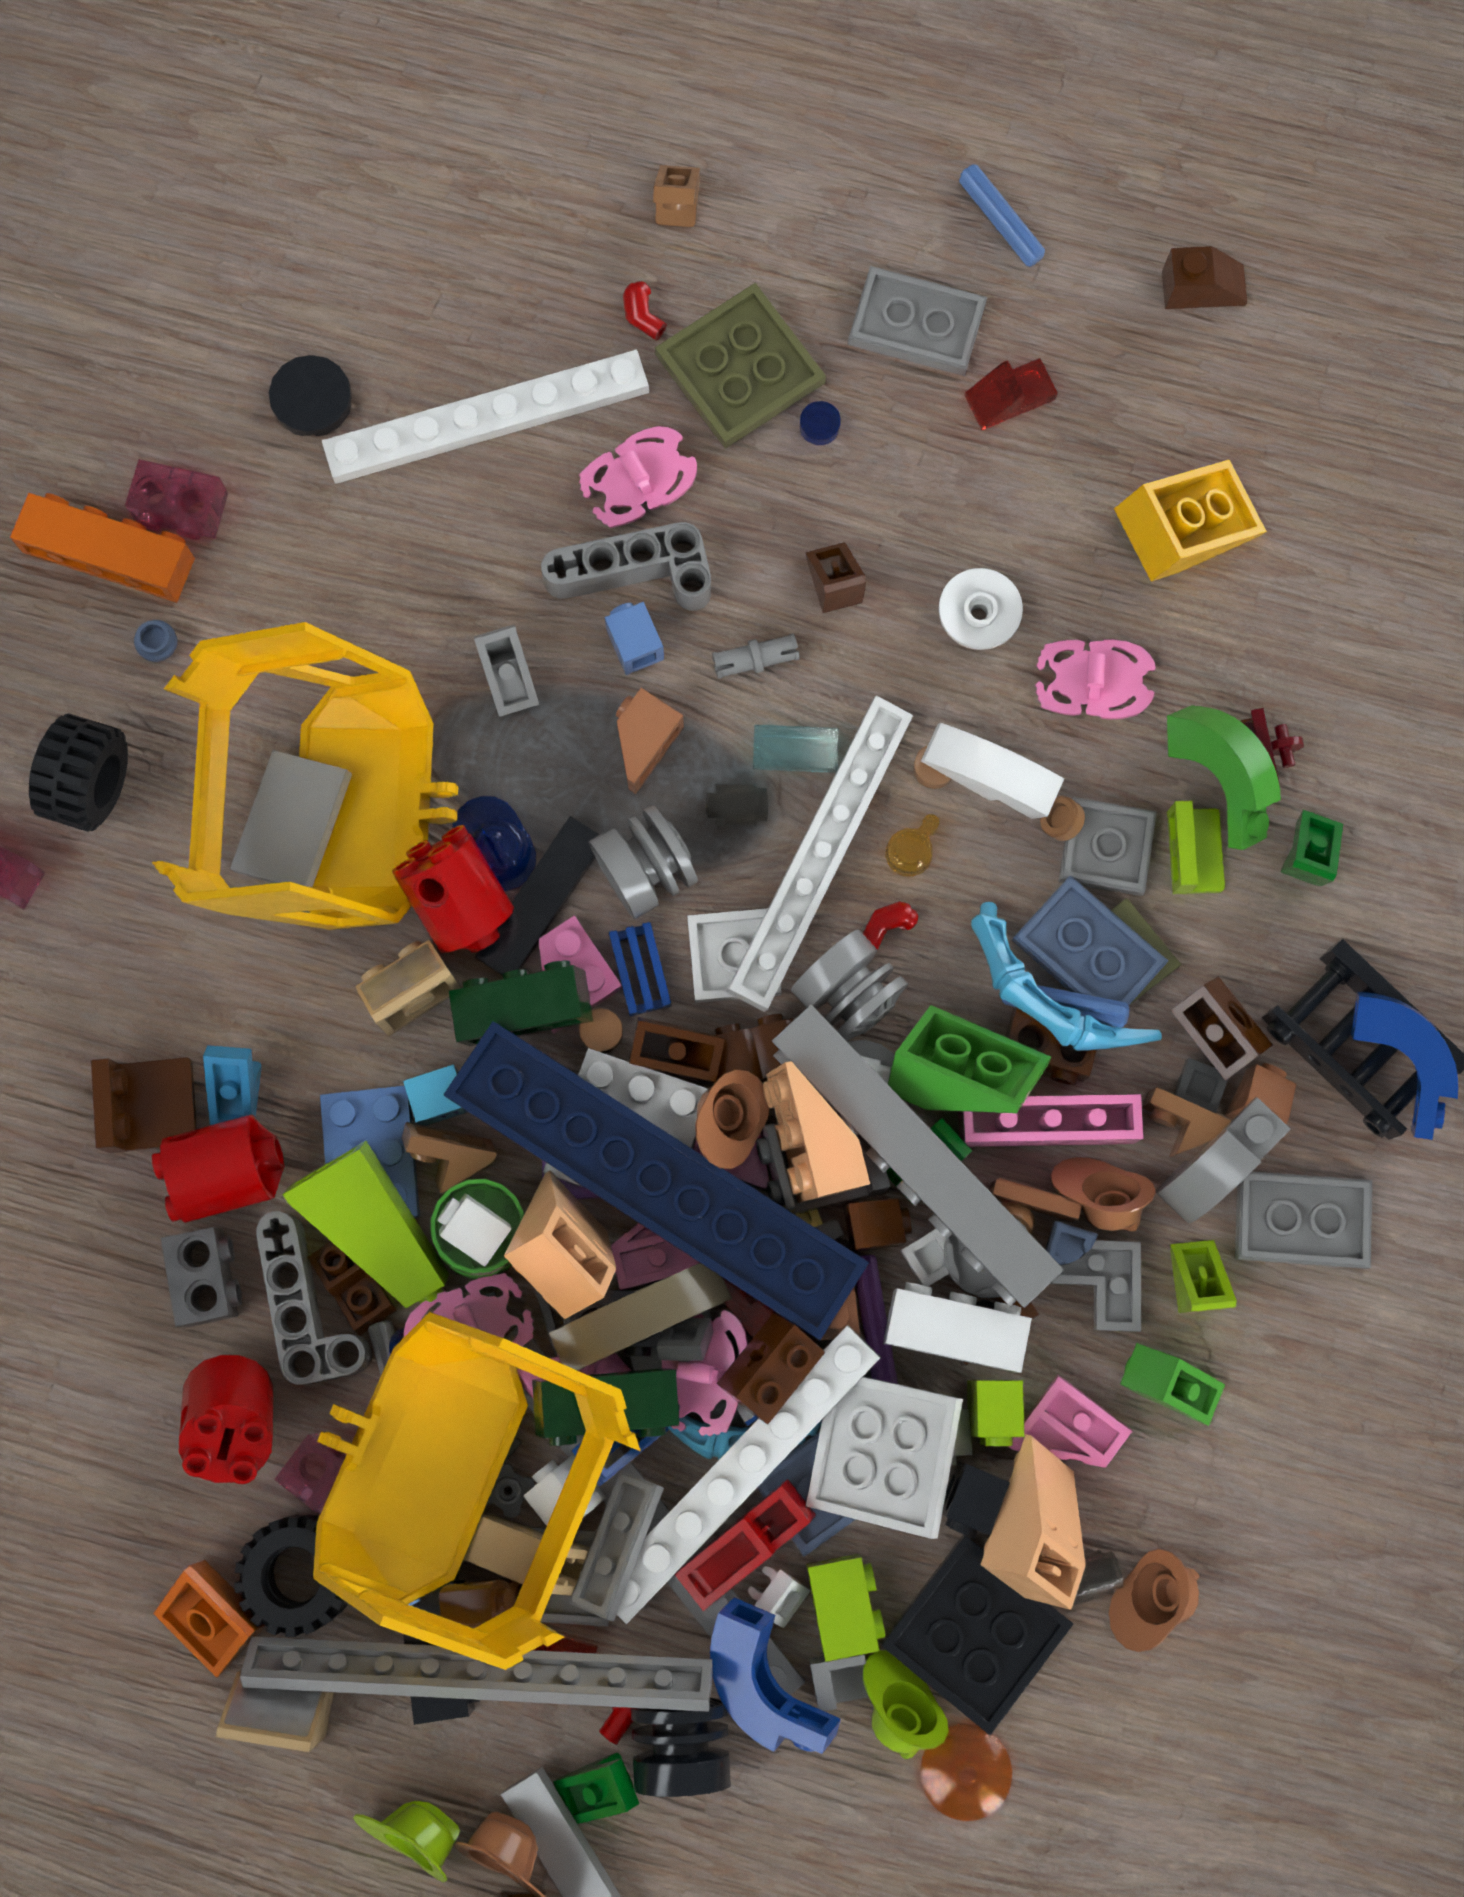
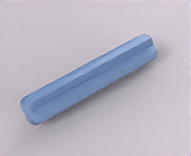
M972 164L964 169L960 174V184L1024 264L1031 267L1038 263L1044 257L1045 248L978 165Z
M1037 985L1049 998L1061 1006L1079 1010L1081 1012L1080 1016L1090 1015L1101 1024L1122 1028L1127 1024L1129 1005L1126 1002ZM1002 1000L1005 1005L1015 1007L1010 1002Z

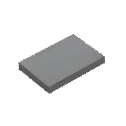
M870 266L848 338V345L965 376L987 297Z
M272 750L230 870L270 883L291 881L303 886L313 887L352 773L347 769Z
M1251 1172L1237 1186L1235 1260L1360 1269L1371 1268L1372 1180Z

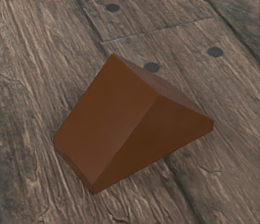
M845 542L805 552L822 613L863 603L866 587L865 574Z

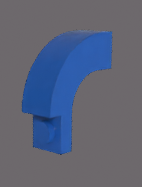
M1357 992L1351 1031L1353 1040L1389 1045L1409 1057L1417 1073V1090L1411 1131L1416 1138L1433 1140L1434 1128L1442 1129L1445 1117V1103L1438 1102L1439 1096L1458 1099L1456 1064L1446 1041L1436 1027L1423 1014L1410 1005L1384 995Z
M734 1597L717 1615L710 1646V1659H712L713 1663L712 1677L724 1707L736 1724L747 1735L773 1752L787 1738L801 1750L816 1751L823 1754L836 1737L841 1718L792 1697L779 1686L771 1673L767 1659V1645L776 1615Z

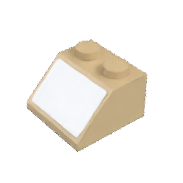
M430 940L423 944L420 941H415L407 945L398 953L399 959L386 967L380 964L371 968L362 975L361 979L363 982L355 986L371 1017L388 1036H391L449 998L448 991L461 988Z
M242 1669L236 1673L217 1727L216 1737L310 1752L326 1737L334 1692L243 1688L240 1679Z

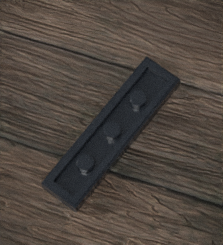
M570 816L511 902L514 906L513 913L503 924L496 928L500 937L490 946L478 951L475 956L478 961L502 976L505 972L518 970L523 967L539 943V938L545 934L594 861L595 856L588 841L600 834Z

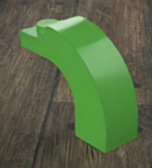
M1191 705L1167 715L1168 757L1192 760L1204 765L1217 777L1222 785L1227 801L1228 848L1244 850L1266 839L1269 827L1266 807L1280 801L1281 794L1275 767L1260 740L1238 719L1217 709Z

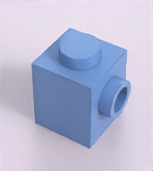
M644 601L633 605V603L622 604L614 608L609 616L604 617L606 631L625 675L664 660L662 642Z

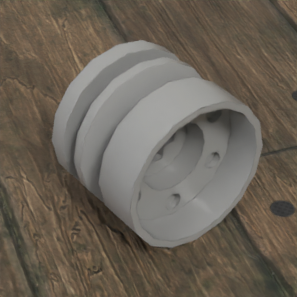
M652 804L642 809L649 829L645 830L634 815L627 818L629 829L633 836L632 839L626 841L612 827L588 841L600 868L633 919H637L659 906L658 897L653 887L659 882L672 896L679 894V888L673 874L676 873L688 888L698 882L691 863V855L683 839L673 824L664 818Z
M859 929L854 930L831 947L805 971L791 988V992L806 1008L812 1004L815 1009H818L828 1002L832 1009L825 1016V1019L832 1026L841 1019L845 1021L837 1032L847 1042L856 1036L865 1034L894 1008L899 996L908 986V983L902 976L897 977L885 987L881 984L893 971L894 967L890 963L877 968L871 973L867 966L875 957L877 949Z

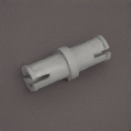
M794 633L759 643L756 639L749 640L746 646L717 653L712 652V659L715 662L714 668L718 679L754 670L755 673L764 672V667L792 660H800L799 651H796L798 645Z

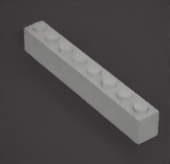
M812 1004L772 1040L779 1049L773 1055L781 1065L789 1061L794 1063L826 1102H829L841 1114L839 1117L856 1136L860 1134L871 1146L865 1154L880 1170L885 1173L891 1167L903 1180L897 1185V1188L914 1206L922 1200L934 1213L928 1219L931 1224L946 1239L954 1234L966 1246L960 1252L965 1260L978 1273L985 1267L997 1279L991 1287L1010 1307L1018 1301L1025 1308L1064 1271L1053 1257Z

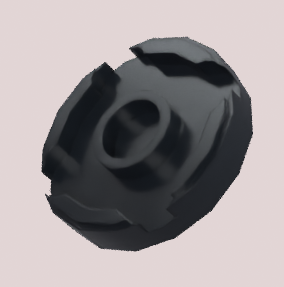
M315 355L296 357L282 365L273 376L268 392L271 409L280 424L293 434L300 436L315 434L316 437L332 432L340 427L347 418L352 405L351 385L341 367L328 358Z

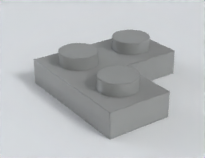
M1096 1240L1092 1248L1080 1259L1061 1266L1064 1271L1050 1284L1094 1286V1330L1141 1332V1242Z

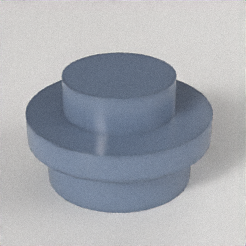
M147 621L137 629L134 636V646L145 660L151 662L164 661L174 653L177 647V635L173 628L164 621Z

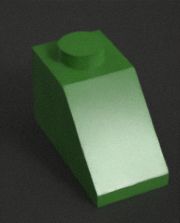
M1136 1343L1132 1356L1125 1365L1124 1375L1120 1385L1148 1400L1207 1426L1210 1425L1225 1384L1182 1359Z

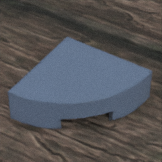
M1053 1221L1045 1250L1060 1266L1070 1264L1080 1259L1092 1248L1098 1234Z

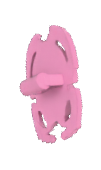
M661 426L642 430L630 436L624 443L615 448V452L620 457L614 459L611 452L604 453L592 461L579 474L581 478L579 481L581 484L580 490L583 491V497L590 498L589 486L595 491L606 495L605 513L599 507L593 508V514L597 516L598 520H601L604 525H608L610 529L623 526L642 518L646 514L645 509L641 506L645 502H647L648 508L652 511L662 505L665 507L673 503L687 492L696 478L697 462L695 457L687 458L680 456L679 452L676 451L678 443L683 440V436L679 432L669 427ZM647 439H661V440H664V443H657V442L648 441V442H641V443H638V444H637V442L644 441V440H647ZM607 466L608 469L601 478V482L595 483V474L601 468ZM679 471H683V476L680 483L678 484L675 490H673L669 495H667V493L675 485L677 477L679 475ZM614 507L632 508V510L624 514H615L610 509Z
M1112 639L1090 642V651H1083L1084 641L1065 640L1045 644L1044 649L1041 650V656L1038 657L1039 662L1036 665L1039 670L1044 669L1045 663L1048 660L1049 667L1056 674V679L1048 685L1046 692L1042 682L1038 681L1035 684L1038 701L1043 709L1063 715L1076 716L1081 714V704H1087V715L1113 720L1137 716L1153 700L1154 692L1148 690L1142 683L1144 675L1149 671H1155V662L1151 655L1139 645ZM1112 648L1125 651L1126 653L1134 656V658L1137 660V663L1131 661L1130 658L1118 651L1112 650ZM1060 652H1074V655L1061 662H1054V657ZM1052 691L1059 692L1069 699L1071 703L1064 704L1056 701ZM1132 697L1136 698V700L1131 705L1123 709L1115 711L1109 710L1110 708H1116L1125 704Z
M506 1273L481 1277L465 1285V1288L470 1295H467L465 1298H463L462 1290L458 1288L449 1292L438 1293L437 1299L432 1302L425 1300L410 1313L404 1328L405 1337L422 1320L426 1312L439 1302L441 1305L433 1311L434 1314L504 1338L511 1326L517 1325L518 1335L512 1342L522 1347L534 1338L532 1334L534 1330L532 1323L534 1320L531 1318V1311L525 1309L523 1312L524 1323H522L518 1317L510 1315L506 1310V1305L510 1298L508 1291L510 1290L518 1298H521L523 1292L519 1290L518 1284L514 1283L513 1279L509 1278ZM494 1286L498 1287L503 1292V1295L498 1298L495 1296L488 1297L481 1295L479 1291L484 1287Z
M726 1310L721 1312L720 1317L711 1321L713 1335L703 1361L681 1362L662 1360V1368L676 1370L678 1404L680 1405L679 1418H683L690 1412H697L705 1423L711 1425L709 1427H701L698 1430L701 1436L707 1434L711 1437L713 1434L727 1433L738 1407V1402L716 1384L736 1360L733 1343L726 1334V1331L730 1330L735 1337L739 1355L748 1345L746 1329L742 1322L733 1313ZM699 1314L692 1318H704V1316ZM722 1399L726 1400L724 1413L717 1419H711V1411L716 1408ZM680 1421L679 1426H671L672 1429H678L680 1432L686 1429L685 1423Z

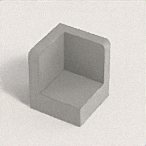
M865 1654L825 1662L823 1656L809 1658L818 1709L822 1711L837 1709L836 1703L869 1697L863 1682V1666L866 1664Z

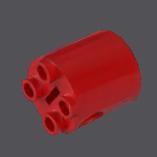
M459 825L446 832L441 837L442 840L433 845L426 840L413 846L406 852L409 859L392 869L394 878L441 953L452 952L461 948L468 949L471 953L485 949L500 937L496 928L503 924L514 910V906L472 835L468 833L464 825Z
M253 1114L162 1138L160 1152L152 1154L154 1173L158 1180H165L169 1194L165 1197V1207L168 1217L172 1222L182 1220L184 1223L274 1199L285 1167L283 1151L277 1136L261 1125Z
M219 1355L204 1360L191 1370L183 1384L178 1452L183 1461L182 1467L184 1472L189 1476L199 1477L214 1483H250L255 1479L257 1471L265 1465L272 1453L273 1383L268 1372L255 1360L241 1355Z

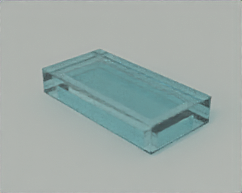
M754 725L753 769L836 773L838 769L839 728Z

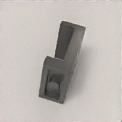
M774 1124L764 1125L760 1133L761 1138L756 1140L759 1160L762 1165L768 1164L772 1181L767 1182L769 1198L794 1215L881 1195L890 1187L887 1172L883 1173L865 1154L871 1146L859 1134L857 1138L860 1141L870 1184L847 1192L798 1203L796 1194L792 1195L786 1173L789 1165L785 1151L780 1149Z

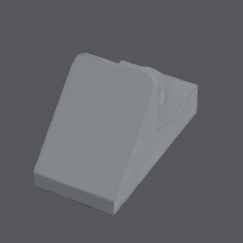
M515 625L474 636L499 717L539 705Z

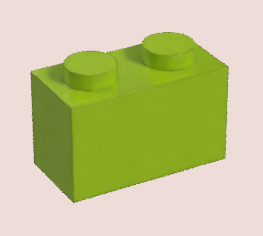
M967 1380V1406L969 1409L971 1436L980 1437V1445L1013 1446L1012 1437H1025L1023 1380Z
M860 1554L806 1564L825 1662L880 1651L877 1639L885 1637V1630L880 1609L872 1611L868 1593L876 1591L872 1564H863Z

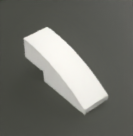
M943 723L937 725L921 762L987 800H999L1031 819L1048 817L1064 781V778L1008 749Z

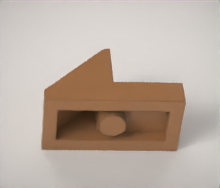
M660 165L653 192V203H656V224L693 227L695 225L700 168Z
M1158 1087L1148 1092L1142 1106L1143 1109L1152 1112L1150 1118L1159 1124L1170 1128H1175L1176 1124L1181 1125L1169 1157L1211 1142L1231 1122V1120Z
M408 1122L405 1123L401 1138L406 1152L410 1153L412 1158L428 1163H434L437 1158L440 1159L435 1178L440 1193L446 1192L449 1188L459 1184L494 1162L497 1154L490 1139Z

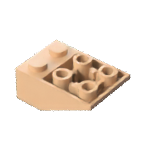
M792 1061L785 1062L767 1073L768 1081L763 1084L764 1095L769 1108L774 1107L778 1121V1125H775L780 1149L786 1153L789 1165L786 1173L792 1195L796 1194L798 1203L869 1185L870 1181L859 1139Z
M550 1170L546 1172L504 1257L542 1295L544 1300L566 1319L604 1298L616 1271V1265L608 1231Z
M1025 1434L1021 1449L1014 1459V1469L1009 1480V1487L991 1535L985 1543L984 1556L980 1565L1024 1598L1071 1610L1086 1566L1074 1471L1034 1437Z

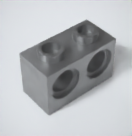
M211 1227L161 1238L175 1327L187 1328L238 1317L237 1306L242 1305V1293L238 1280H232L229 1262H233L235 1259L231 1237L229 1235L224 1236L223 1229ZM205 1243L210 1251L209 1259L204 1265L196 1267L191 1259L192 1251L196 1245ZM211 1286L217 1293V1302L212 1309L204 1311L199 1304V1295L204 1288Z

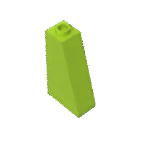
M366 1140L294 1182L282 1194L287 1203L405 1308L416 1302L420 1304L425 1300L432 1302L437 1299L438 1293L444 1292L442 1287L445 1286L449 1277L447 1269Z

